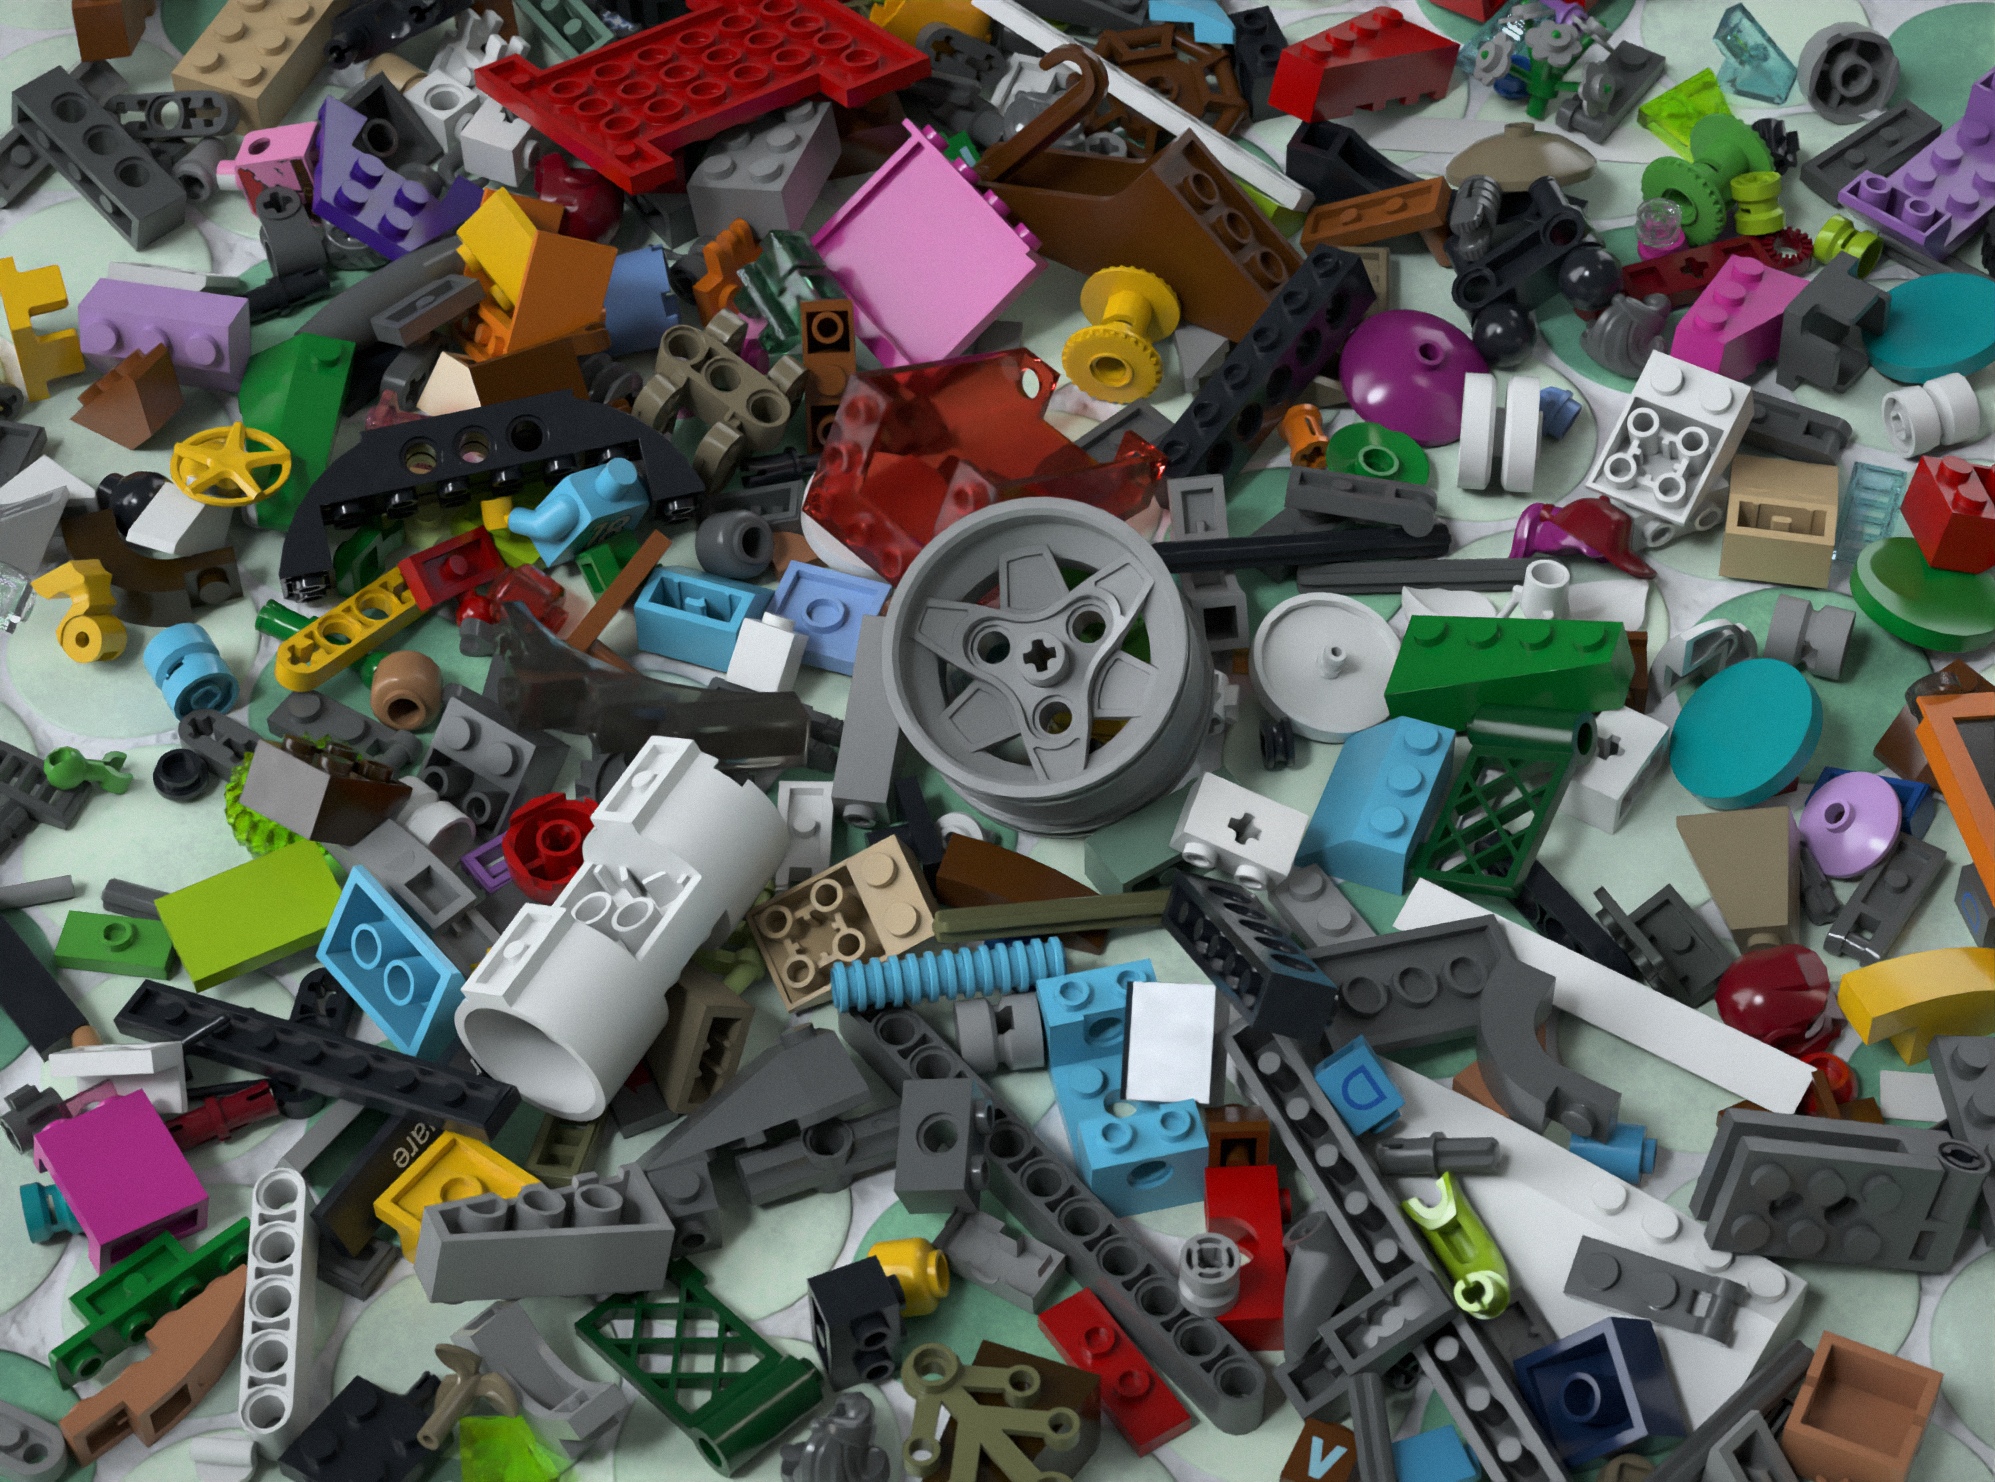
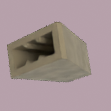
M1780 806L1676 816V826L1686 850L1740 954L1743 955L1753 950H1765L1785 944H1799L1800 832L1790 807Z
M692 958L682 969L678 981L664 994L668 1005L669 1018L665 1027L645 1053L668 1108L676 1114H691L736 1075L755 1011L753 1006Z

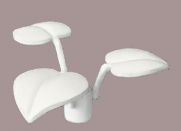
M1537 560L1526 568L1524 585L1513 586L1512 596L1497 617L1496 609L1490 600L1482 594L1471 590L1415 589L1404 585L1401 599L1408 623L1412 615L1509 618L1520 603V608L1526 619L1556 620L1561 616L1562 620L1623 622L1625 631H1639L1644 621L1649 580H1604L1568 586L1570 574L1565 566L1552 560Z

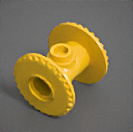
M1120 265V267L1110 266L1108 269L1103 268L1099 272H1095L1085 282L1080 295V304L1085 317L1093 326L1083 328L1072 334L1066 341L1062 351V364L1066 376L1071 379L1073 385L1079 387L1080 391H1085L1088 396L1097 397L1099 401L1106 400L1111 404L1113 402L1118 404L1127 402L1131 404L1139 397L1142 399L1148 398L1156 391L1163 377V363L1152 343L1170 336L1178 326L1181 316V307L1177 294L1173 292L1170 285L1164 282V279L1156 277L1154 273L1146 272L1143 268L1139 270L1135 266L1128 268Z

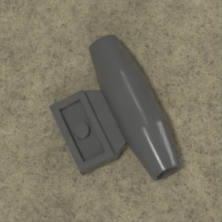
M455 235L404 254L339 293L297 330L294 336L307 332L355 342V353L370 348L381 341L399 345L403 348H411L426 342L431 336L430 332L442 324L453 323L465 318L471 312L470 307L485 299L486 295L479 279L463 276L465 262L456 251L462 245V242Z

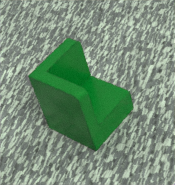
M624 529L573 555L595 602L600 599L641 548L631 529ZM660 563L656 564L655 567H663V565ZM653 568L652 571L648 574V576L644 579V581L640 584L639 587H641V586H643V585H645V584L647 583V581H648L650 575L652 574L654 568Z

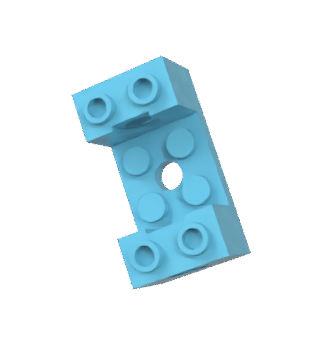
M1150 958L1036 980V997L1042 1027L1044 1061L1079 1180L1116 1218L1204 1201V1169L1208 1168L1209 1144L1194 1098L1167 1104L1120 1100L1127 982H1157ZM1124 1102L1135 1107L1136 1112L1131 1116L1118 1118L1114 1117L1113 1114H1109L1106 1109L1114 1103Z

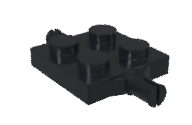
M424 1371L422 1376L405 1394L399 1395L397 1393H390L356 1375L277 1459L281 1474L295 1482H418L455 1442L452 1430L435 1450L424 1447L417 1438L418 1432L431 1416L424 1412L423 1409L436 1396L441 1380L435 1374L431 1375L429 1371Z

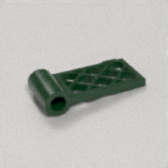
M1489 702L1482 704L1477 712L1472 714L1468 722V740L1473 746L1428 842L1418 843L1406 868L1415 885L1419 878H1422L1447 891L1518 898L1577 766H1586L1594 756L1597 747L1598 731L1595 717L1589 711ZM1483 766L1505 768L1507 773L1480 788L1476 785ZM1540 772H1553L1552 778L1548 783L1529 793L1522 783ZM1516 786L1522 797L1493 812L1487 802ZM1482 806L1487 816L1458 832L1456 824L1459 818L1473 809ZM1532 811L1534 817L1531 824L1508 837L1502 826ZM1496 830L1502 841L1472 856L1467 845ZM1460 849L1467 859L1448 871L1435 870L1440 860ZM1512 855L1514 861L1506 878L1483 874V869Z
M685 1256L676 1262L669 1257L665 1280L668 1279L680 1289L679 1303H647V1295L650 1291H638L634 1294L614 1293L574 1323L575 1332L582 1341L693 1441L701 1456L713 1470L727 1478L824 1403L821 1389L825 1387V1381L818 1368L809 1359L802 1357L798 1360L789 1354L783 1357L704 1288L708 1284L707 1276ZM712 1318L719 1324L717 1337H685L687 1319ZM634 1319L632 1338H606L599 1332L601 1328L612 1320ZM677 1319L675 1337L642 1338L644 1320ZM716 1353L714 1372L681 1373L683 1354ZM726 1353H752L760 1360L746 1372H724ZM640 1354H673L671 1373H644L639 1368ZM663 1389H669V1392L666 1393ZM679 1389H712L711 1399L692 1414L687 1412L678 1403Z

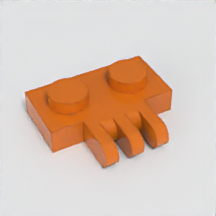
M736 218L729 225V230L724 229L716 236V242L710 241L702 250L708 273L692 286L702 326L706 328L712 318L725 307L738 314L782 274L774 240L753 239L750 226L741 218Z

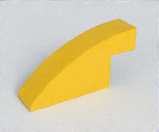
M1981 947L1942 948L1912 953L1874 963L1842 975L1836 1003L1866 1046L1888 1038L1907 1066L1915 1065L1929 1059L1926 1047L1935 1035L1985 1037L1995 1033V949Z

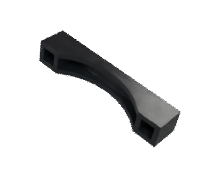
M1302 120L1287 145L1285 175L1313 192L1316 200L1329 204L1426 180L1391 162L1371 147L1353 128L1327 120L1307 123ZM1452 189L1446 213V219L1449 224L1458 191L1456 189ZM1528 191L1503 194L1496 227L1485 253L1493 251L1542 218ZM1564 194L1570 205L1583 208L1587 214L1588 201Z

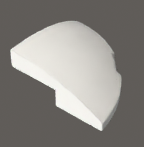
M1726 618L1710 620L1694 626L1670 639L1657 653L1649 672L1648 688L1660 699H1663L1701 674L1710 679L1731 665L1750 659H1757L1755 637L1741 623L1734 624Z

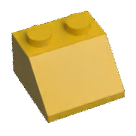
M502 186L456 231L459 240L462 242V245L456 251L474 274L481 269L485 271L495 284L488 289V292L501 309L508 314L515 309L537 228Z

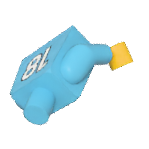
M620 457L613 458L609 463L568 475L535 510L522 507L514 509L512 496L480 501L483 522L487 530L509 527L513 533L530 537L548 568L575 560L573 555L624 529H631L634 532L650 505L645 481L637 475L636 468L631 462Z

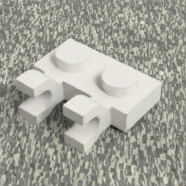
M467 8L460 15L458 31L446 30L429 73L431 74L438 69L479 95L480 106H482L489 96L476 87L474 69L516 53L525 59L531 46L520 36H512L509 44L498 35L504 20L493 10H485L481 19L472 9ZM487 43L486 54L480 50L482 44Z

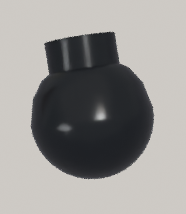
M136 471L127 476L111 473L101 481L96 492L100 511L113 508L117 529L122 535L127 537L128 530L165 482H173L158 472Z

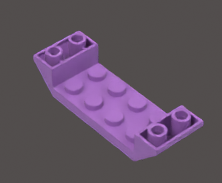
M1995 66L1973 83L1965 115L1888 178L1865 170L1839 191L1837 200L1855 219L1938 263H1941L1948 255L1953 253L1985 226L1990 213H1993L1995 206Z

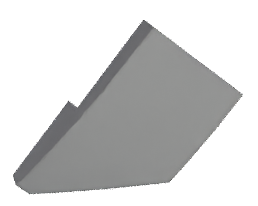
M1180 318L1178 326L1171 334L1178 354L1179 376L1185 393L1198 390L1201 377L1213 376L1225 361V353L1229 351V338L1220 336Z

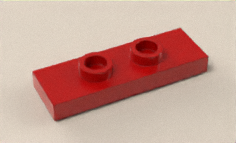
M1089 1287L1038 1315L1039 1329L1067 1365L1101 1375V1409L1140 1458L1191 1429V1416Z

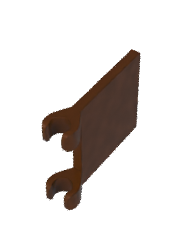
M595 321L569 334L469 365L468 368L481 407L572 388L574 398L590 401L577 356L607 350L611 346V339L603 322ZM624 398L606 403V405L630 415L632 414V408ZM522 441L515 445L518 450L524 452H531L538 448L535 443L530 441Z

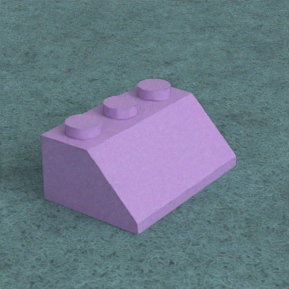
M100 278L78 305L81 352L102 374L109 372L137 348H140L146 354L159 343H162L169 350L179 385L239 393L248 359L251 356L248 298Z

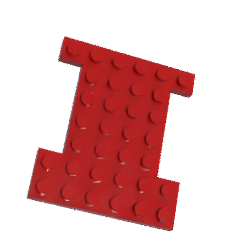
M686 0V7L694 12L544 70L539 69L517 53L474 69L476 87L632 196L652 192L658 185L676 178L674 159L668 156L673 153L674 149L694 141L711 139L719 131L737 124L751 123L757 120L759 115L779 107L796 105L802 98L819 91L848 109L857 108L869 104L871 99L888 92L907 89L912 86L913 82L932 75L931 61L928 55L837 0Z

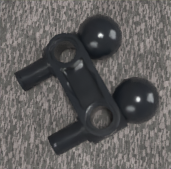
M352 0L348 8L329 20V24L332 27L331 40L325 44L323 55L325 58L332 54L334 55L328 62L332 68L338 70L346 69L352 63L356 65L449 20L470 7L476 0Z
M1543 176L1535 180L1528 188V192L1542 218L1481 257L1480 260L1468 262L1460 256L1458 250L1460 236L1458 234L1450 236L1443 244V249L1457 275L1453 281L1451 291L1453 301L1465 313L1472 327L1471 334L1474 345L1485 361L1493 366L1509 368L1522 363L1532 353L1537 340V332L1534 320L1529 312L1562 292L1563 297L1570 305L1580 310L1595 312L1610 306L1614 295L1621 293L1625 282L1620 260L1612 252L1606 250L1603 237L1595 230L1585 210L1579 206L1569 204L1560 185L1553 176Z

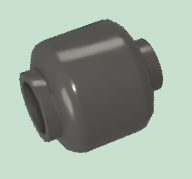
M745 509L712 514L700 525L695 540L697 560L703 570L707 573L734 580L756 577L767 569L773 558L775 546L773 532L767 521L758 513Z

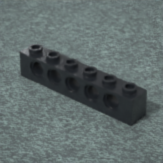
M1319 243L1141 465L1142 471L1161 508L1170 511L1168 479L1221 474L1223 476L1225 492L1281 421L1289 408L1292 407L1377 299V296L1360 255Z
M1178 869L1160 923L1251 1028L1319 1045L1324 1029L1329 1028L1333 1024L1337 1015L1339 998L1337 994L1338 988L1240 885Z

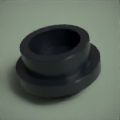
M183 748L173 749L159 758L153 772V782L156 791L162 797L172 801H185L198 796L205 790L209 782V771L204 760L195 752Z

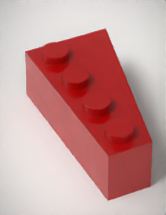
M1378 6L1282 49L1267 104L1307 123H1314L1351 116L1354 114L1355 108L1371 112L1383 110L1387 100L1399 98L1398 102L1404 106L1418 103L1420 94L1424 93L1428 94L1427 97L1432 100L1442 99L1446 96L1461 44L1403 19V14L1396 9Z

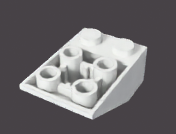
M1653 350L1585 485L1586 489L1685 527L1733 458L1755 413L1752 387Z

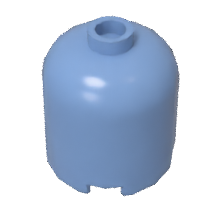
M662 244L616 256L603 303L606 309L605 327L610 335L611 346L609 349L601 352L607 353L610 357L659 348L665 331L672 326L683 324L677 295L666 296V293L671 292L667 273L671 272Z

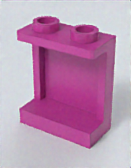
M143 1089L125 1096H111L99 1103L95 1109L72 1119L61 1118L48 1124L41 1132L34 1135V1165L39 1173L49 1172L89 1239L88 1258L99 1276L166 1230L178 1241L207 1228L209 1196Z

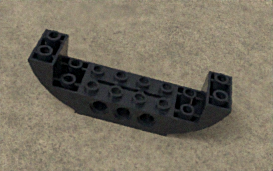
M572 388L359 432L360 443L336 459L312 484L298 506L283 543L278 573L284 599L295 597L296 603H309L327 597L326 590L336 588L334 569L324 526L334 524L337 531L350 530L366 524V517L387 513V518L390 520L407 518L418 514L419 506L438 502L442 509L455 508L470 503L472 501L471 495L491 491L494 498L512 496L524 491V484L543 480L546 487L557 486L570 474L609 463L613 458L620 457L629 462L635 461L638 476L645 481L650 505L646 511L649 522L662 519L663 526H672L693 520V513L701 511L706 489L687 458L664 435L637 417L609 405L574 398ZM522 441H530L535 443L538 448L531 452H524L518 450L515 445ZM469 452H478L486 458L478 463H470L462 457ZM417 463H427L433 467L430 472L425 474L414 473L409 468Z

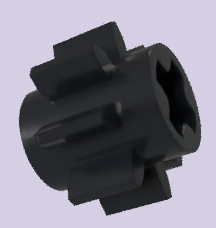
M1763 118L1751 125L1752 130L1759 133V137L1765 140L1766 147L1770 149V156L1774 158L1775 172L1783 176L1789 167H1796L1798 165L1796 154L1800 150L1798 131L1786 133L1785 121L1782 119Z

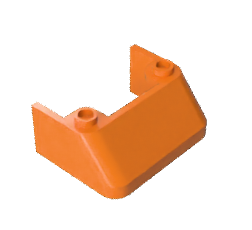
M485 187L480 207L497 191L496 189ZM509 193L537 228L515 309L506 314L488 292V289L495 284L485 271L481 269L474 274L465 263L463 276L479 279L486 298L470 307L471 312L465 318L450 324L452 339L478 363L569 334L591 322L601 321L605 325L606 309L603 303L618 249L604 244L557 234L564 211L563 205Z

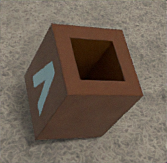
M1308 1417L1281 1472L1279 1482H1359L1361 1477L1354 1432L1339 1423H1324Z

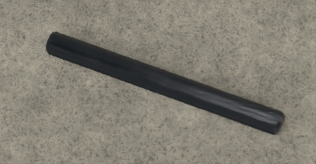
M1434 523L1432 531L1423 537L1409 535L1402 526L1156 542L1151 546L1161 557L1170 574L1444 555L1449 551L1452 537L1449 534L1447 525Z

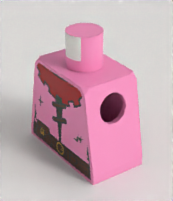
M318 122L251 131L245 135L235 160H221L219 162L216 173L218 186L221 190H243L250 210L257 218L255 205L257 196L263 190L270 187H288L300 196L311 224L323 226L321 217L313 212L315 168L319 163L320 150L316 148L317 135L320 131Z

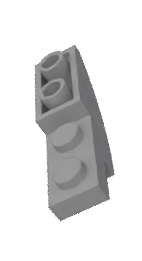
M388 817L352 846L320 842L349 875L353 866L363 865L461 972L466 981L472 972L470 969L471 963L478 964L486 956L487 948L493 947L501 935L474 907L477 897L431 851Z

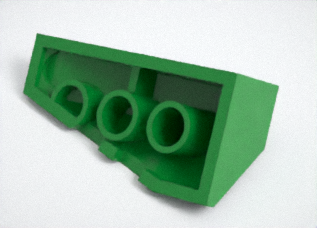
M303 332L249 357L238 395L240 414H242L243 425L274 436L291 453V473L285 485L273 496L254 504L257 525L259 527L288 532L295 511L312 484L329 467L351 386L355 342ZM245 438V449L248 453L273 451L263 443ZM271 464L253 468V477L263 491L276 483L281 475L282 465Z

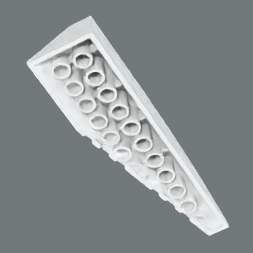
M1194 981L1192 984H1202V983H1199V982H1197V981ZM1231 1003L1229 1025L1242 1017ZM1299 1040L1315 1066L1324 1060L1319 1045ZM1227 1052L1226 1077L1234 1084V1092L1248 1105L1251 1106L1255 1103L1257 1106H1261ZM1377 1055L1402 1089L1406 1104L1398 1108L1401 1116L1383 1131L1371 1134L1368 1129L1359 1135L1375 1163L1380 1169L1378 1151L1379 1148H1382L1380 1142L1384 1137L1420 1138L1430 1137L1433 1132H1443L1447 1138L1494 1137L1497 1139L1501 1156L1498 1168L1491 1172H1455L1454 1174L1460 1183L1463 1194L1488 1230L1508 1269L1510 1292L1520 1286L1523 1287L1556 1341L1610 1316L1631 1318L1569 1298L1563 1293L1582 1235L1704 1274L1726 1278L1746 1287L1741 1306H1734L1728 1326L1732 1327L1733 1330L1727 1347L1711 1344L1652 1324L1688 1437L1781 1349L1800 1322L1808 1281L1757 1254L1711 1250L1703 1236L1707 1226L1507 1117L1427 1077ZM1431 1174L1384 1176L1401 1203L1404 1200L1407 1201L1413 1197H1418L1424 1201L1428 1208H1433L1441 1201V1192L1436 1186V1182L1439 1179H1434ZM1411 1218L1412 1222L1414 1223L1422 1238L1428 1245L1429 1249L1433 1253L1434 1257L1438 1261L1439 1265L1443 1269L1449 1281L1455 1288L1456 1283L1450 1276L1446 1266L1441 1262V1260L1429 1244L1428 1240L1426 1239V1237L1424 1236L1416 1222ZM1696 1294L1690 1314L1704 1317L1710 1298Z

